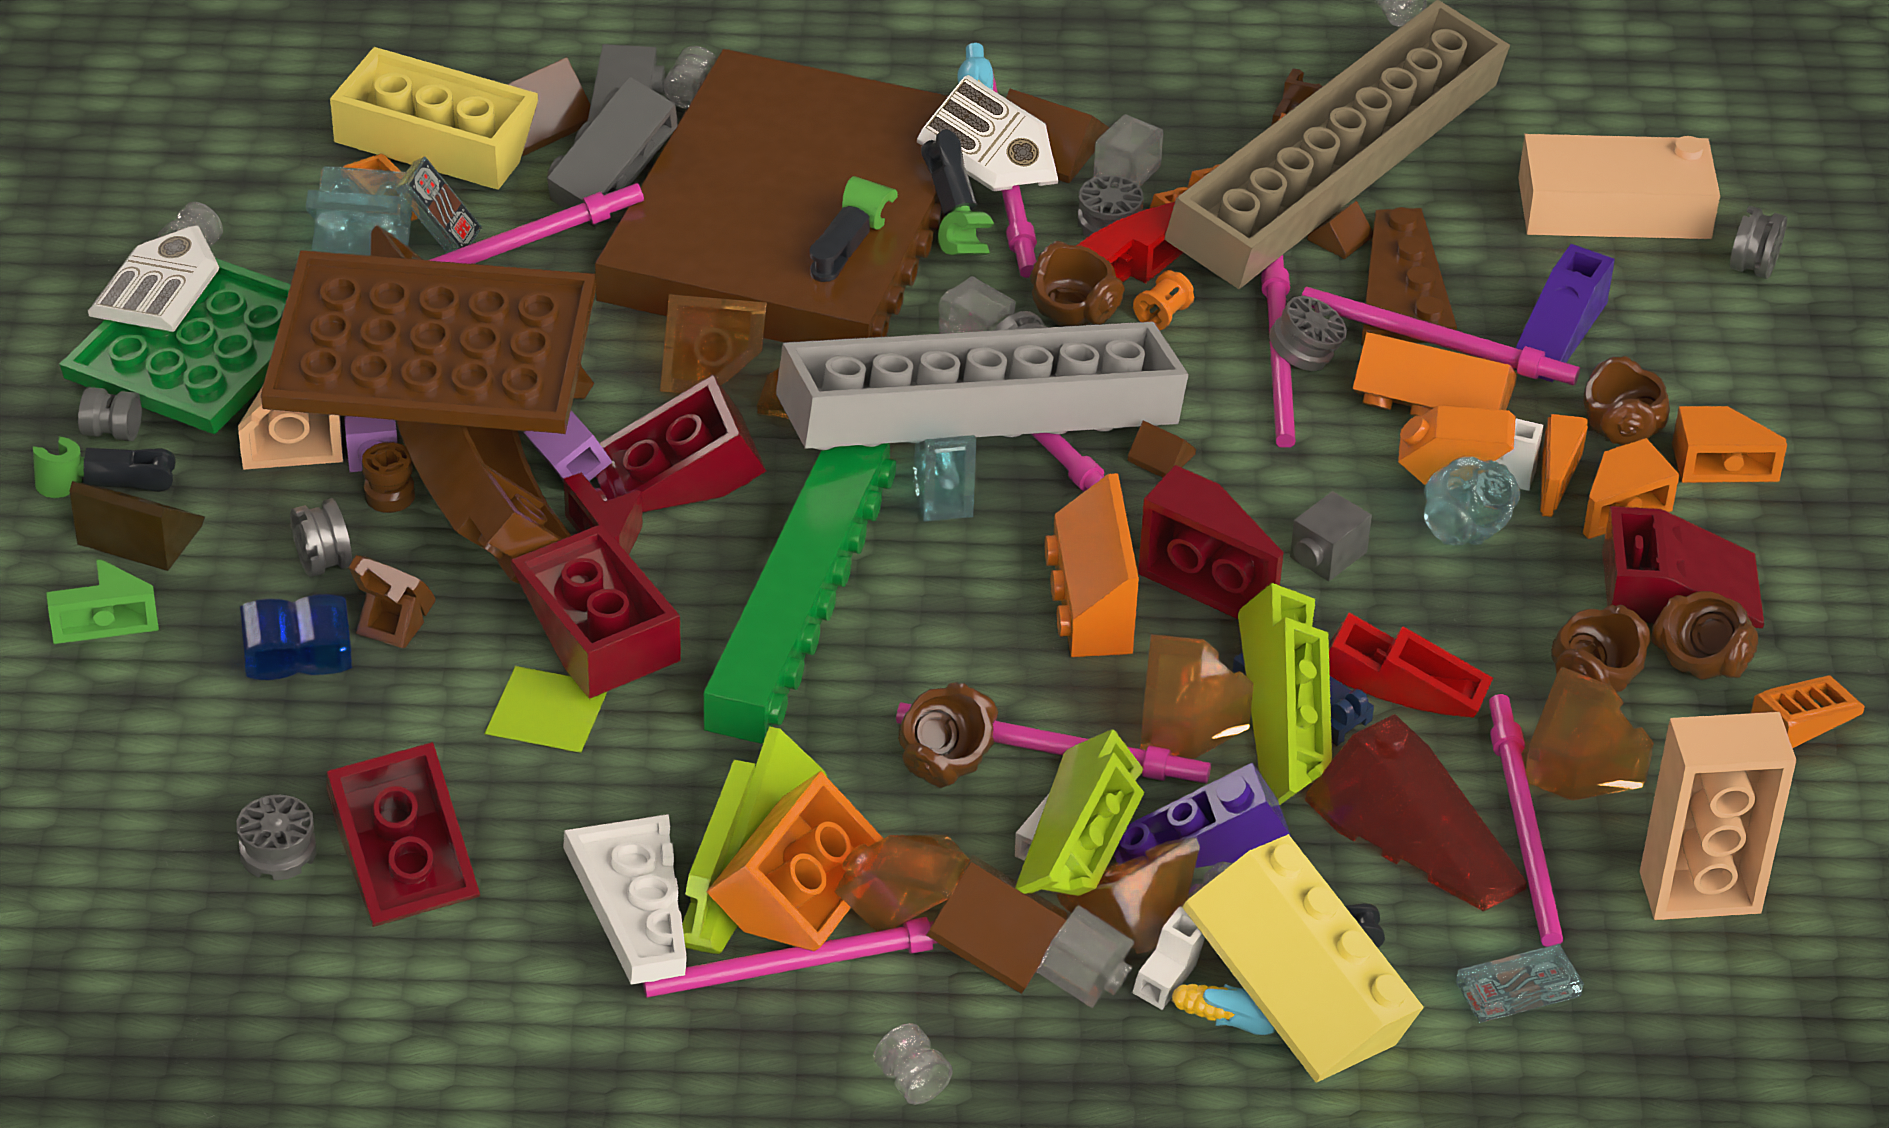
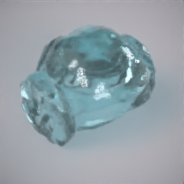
M1460 457L1444 465L1427 480L1424 488L1426 501L1424 518L1426 524L1434 536L1442 540L1444 544L1454 546L1466 543L1482 544L1508 524L1514 507L1520 499V487L1506 465L1492 460L1482 461L1475 457Z

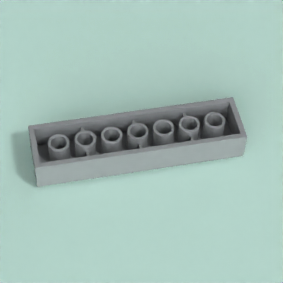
M1138 322L783 343L776 395L805 449L827 450L836 446L863 445L874 447L881 443L911 442L919 444L925 443L928 440L942 439L971 440L975 437L987 436L1017 437L1021 434L1033 433L1063 434L1067 431L1093 429L1109 431L1113 428L1141 426L1143 420L1155 426L1178 424L1188 373L1155 323Z

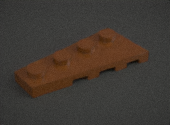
M1398 207L1395 209L1376 210L1365 304L1457 330L1422 208ZM1363 323L1361 346L1364 345L1367 332L1412 343H1425L1422 340Z

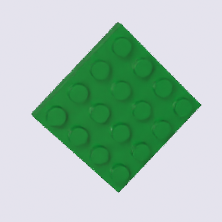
M215 258L219 266L218 272L174 332L105 319L59 364L63 377L86 387L104 388L112 395H117L121 391L139 393L142 408L215 435L263 386L291 284Z

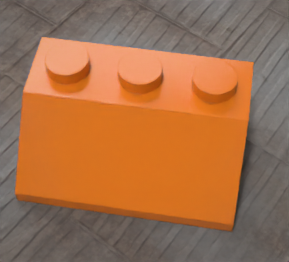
M1367 332L1353 390L1357 394L1364 395L1362 403L1365 405L1391 410L1393 402L1411 406L1410 415L1422 416L1438 405L1506 410L1518 375L1508 364Z
M1118 473L1107 474L1058 511L1054 517V534L1045 536L1046 565L1055 566L1056 569L1051 571L1052 599L1062 603V605L1057 606L1059 637H1068L1071 657L1133 654L1139 577Z
M820 771L779 800L706 892L743 932L810 951H816L824 944L893 853L894 849L825 774Z

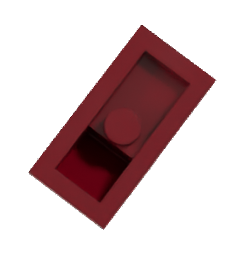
M582 472L563 478L565 516L576 531L580 533L603 524L629 555L643 524L641 491L636 490L607 501L604 492L600 488L595 489Z

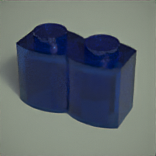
M323 594L304 597L295 602L282 599H262L240 606L246 677L258 680H275L292 676L298 672L308 675L341 673L352 668L346 598Z

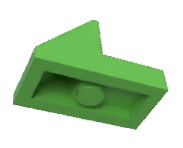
M96 559L99 579L98 586L46 592L54 644L159 630L153 585L104 560Z

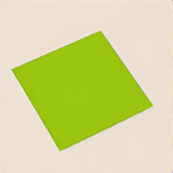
M515 666L484 734L581 753L607 692L589 699L571 676Z

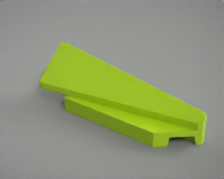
M1271 583L1240 609L1238 619L1259 773L1276 796L1279 805H1281L1332 768L1328 632L1312 627L1315 598Z
M769 726L756 767L755 763L734 760L688 877L685 894L690 896L691 902L682 923L685 948L711 954H720L738 925L706 891L784 795L820 771L827 777L825 771L780 728Z
M1114 729L1079 743L1064 752L1015 886L1018 891L1026 894L1042 889L1080 896L1096 889L1144 795V791L1135 781L1141 775L1143 767Z

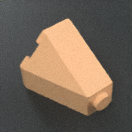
M261 389L238 425L243 470L343 462L340 415L263 409Z

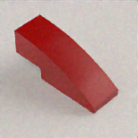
M1175 202L1146 209L1117 220L1096 231L1076 246L1089 248L1108 260L1114 267L1116 277L1122 282L1132 276L1147 283L1184 253L1164 240Z
M1350 612L1329 643V672L1331 677L1351 688L1360 689L1364 693L1413 709L1443 715L1474 718L1493 680V677L1404 626L1401 627L1395 638Z

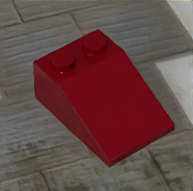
M712 375L600 442L599 444L612 460V463L597 474L596 477L607 501L640 490L642 493V512L724 497L734 490L747 485L753 479L765 473L766 469L741 412L715 376Z
M1175 465L1144 498L1138 567L1139 575L1238 619L1240 609L1271 583L1280 586L1284 552L1220 484Z
M603 524L511 560V568L563 667L589 699L681 661L680 615Z
M433 742L327 771L328 798L342 844L372 927L480 897V891Z

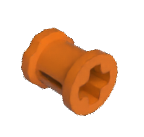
M1167 270L1159 275L1156 285L1150 291L1145 290L1136 296L1133 301L1134 313L1140 322H1154L1159 331L1163 330L1170 324L1172 315L1176 311L1184 310L1193 303L1195 298L1193 286L1182 273ZM1174 288H1178V292L1175 295L1171 296L1169 294ZM1156 304L1159 308L1150 313V309Z

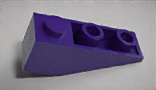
M1570 244L1552 269L1515 348L1523 350L1525 346L1544 351L1547 358L1567 363L1608 303L1615 259ZM1540 375L1538 376V378L1543 379V380H1546V381H1549V382H1552V383H1553V381H1554L1553 379H1550V378H1546V377H1543V376H1540Z
M1250 763L1128 824L1114 855L1121 875L1124 878L1234 863L1248 851L1288 834L1291 837L1276 796L1254 764Z

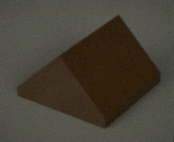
M72 481L69 490L77 545L169 571L201 529L205 516L112 489Z

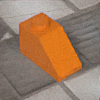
M1438 405L1422 416L1411 418L1401 429L1398 462L1435 495L1440 496L1514 449L1516 416L1507 410Z
M1679 406L1672 446L1682 483L1779 482L1787 442L1786 438L1728 406Z
M1647 438L1604 452L1587 505L1583 534L1587 539L1606 533L1610 506L1657 508L1672 512L1679 473Z

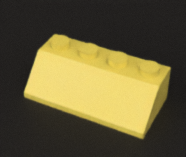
M376 47L368 53L330 98L335 143L377 155L382 153L387 158L421 167L425 160H427L438 173L497 190L500 189L520 163L538 103V93Z
M1289 834L1245 853L1189 898L1182 907L1316 1083L1395 1046L1424 1008Z

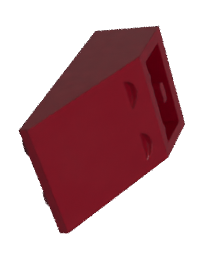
M1610 506L1602 550L1607 606L1624 605L1627 609L1634 611L1646 623H1655L1662 609L1673 596L1681 595L1687 597L1698 591H1711L1740 603L1747 611V616L1752 622V626L1763 629L1764 616L1754 552L1663 509Z

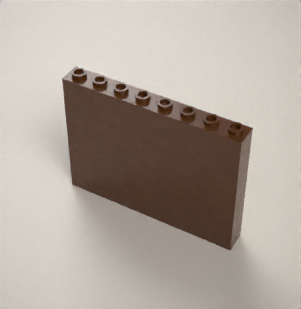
M723 48L680 120L678 127L674 130L640 187L644 201L629 206L596 261V301L783 343L887 337L889 319L892 314H899L903 304L904 290L906 286L912 287L918 273L919 260L921 257H928L932 246L933 233L935 230H939L941 222L946 217L943 213L932 175L922 157V145L917 143V138L923 127L948 98V95ZM856 176L896 189L898 197L893 203L886 202L881 211L880 217L885 218L884 226L877 230L870 228V232L851 257H848V261L838 277L829 282H820L813 279L810 267L814 261L810 257V247L824 234V231L841 211L843 195L849 179Z

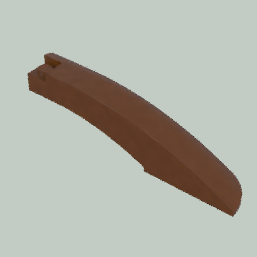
M376 225L371 231V256L424 260L379 225ZM396 420L404 444L420 477L454 530L493 554L511 581L520 584L511 568L512 559L571 536L542 494L531 472L518 430Z

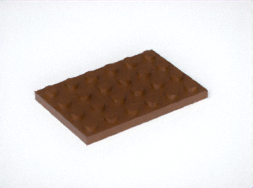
M300 250L261 392L262 408L267 410L566 434L596 292V274Z

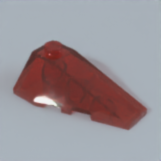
M1396 714L1353 734L1326 767L1323 774L1318 777L1306 792L1305 801L1339 834L1352 841H1355L1360 836L1382 848V857L1395 864H1398L1401 859L1427 873L1428 882L1482 911H1486L1526 890L1527 881L1432 749Z

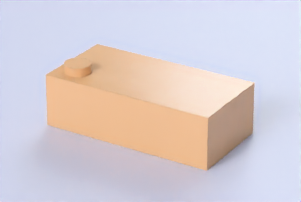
M1525 134L1518 179L1527 235L1712 239L1720 192L1708 138L1692 136L1676 138Z
M1780 712L1670 718L1640 867L1641 879L1654 920L1762 913L1796 764V757Z

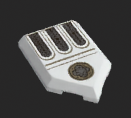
M969 75L965 76L923 127L917 138V143L923 145L929 140L936 141V135L944 129L954 132L961 142L964 167L967 174L992 191L1009 190L1014 185L1038 183L1039 186L1058 184V176L1045 123Z
M191 226L134 248L89 308V316L174 332L219 270L218 263L199 226Z

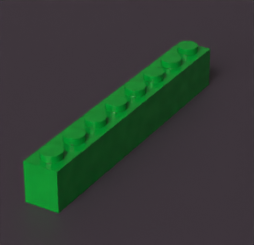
M881 443L874 447L863 445L836 446L831 449L821 450L704 691V731L763 744L769 726H780L782 724L788 705L787 695L790 689L797 690L800 686L804 671V658L806 654L813 655L815 653L820 637V624L822 620L829 621L833 614L836 589L838 586L845 587L851 571V557L853 553H861L866 539V525L868 521H876L878 517L883 488L890 489L892 487L896 474V460L890 459V443Z

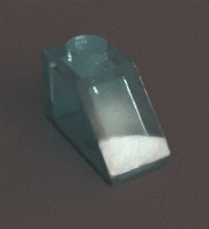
M975 435L925 439L915 444L914 485L924 522L973 517L976 460Z

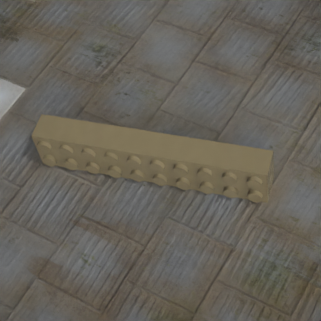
M1436 0L1176 198L1164 240L1237 289H1240L1495 87L1510 45L1440 0Z

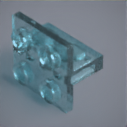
M323 167L319 191L308 190L306 209L315 220L312 251L371 256V231L376 225H379L408 246L415 193L409 184L414 178V174L411 172Z

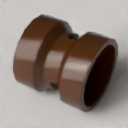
M382 442L368 448L362 455V471L366 479L364 492L368 506L383 513H394L404 510L415 500V484L411 476L413 461L407 448L395 442Z

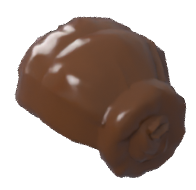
M1054 241L1039 254L1029 276L1030 282L1034 285L1032 296L1039 313L1053 320L1060 327L1084 326L1088 323L1101 325L1105 323L1115 313L1117 307L1121 305L1125 291L1123 282L1116 277L1114 267L1108 260L1089 248L1068 245L1062 241Z
M1627 356L1611 357L1600 362L1593 369L1584 390L1583 403L1590 426L1598 434L1604 436L1606 441L1623 446L1645 438L1650 439L1651 436L1656 435L1666 426L1670 413L1668 394L1663 380L1654 372L1643 370L1636 361H1632Z
M1698 591L1687 597L1676 595L1668 600L1667 605L1662 609L1652 627L1651 641L1655 646L1664 651L1673 668L1682 672H1691L1696 678L1706 680L1722 675L1726 678H1740L1741 674L1748 667V663L1752 661L1754 654L1757 652L1758 632L1752 626V622L1747 616V611L1740 603L1711 591Z
M1610 605L1603 610L1585 609L1577 612L1561 627L1556 638L1553 640L1551 657L1555 663L1559 682L1573 695L1586 698L1587 700L1605 696L1607 693L1622 692L1644 668L1647 647L1650 644V631L1645 621L1624 605Z
M958 682L949 683L946 688L929 689L920 694L906 712L899 729V743L905 750L902 758L909 772L939 788L951 786L957 781L958 777L975 772L978 765L982 762L983 755L994 744L993 723L999 713L994 701L974 688L968 687L965 683L959 684Z

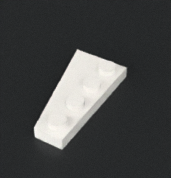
M669 814L564 830L563 848L631 984L654 982L660 979L685 975L686 950L681 912L678 908L677 878L674 876V853L669 836Z

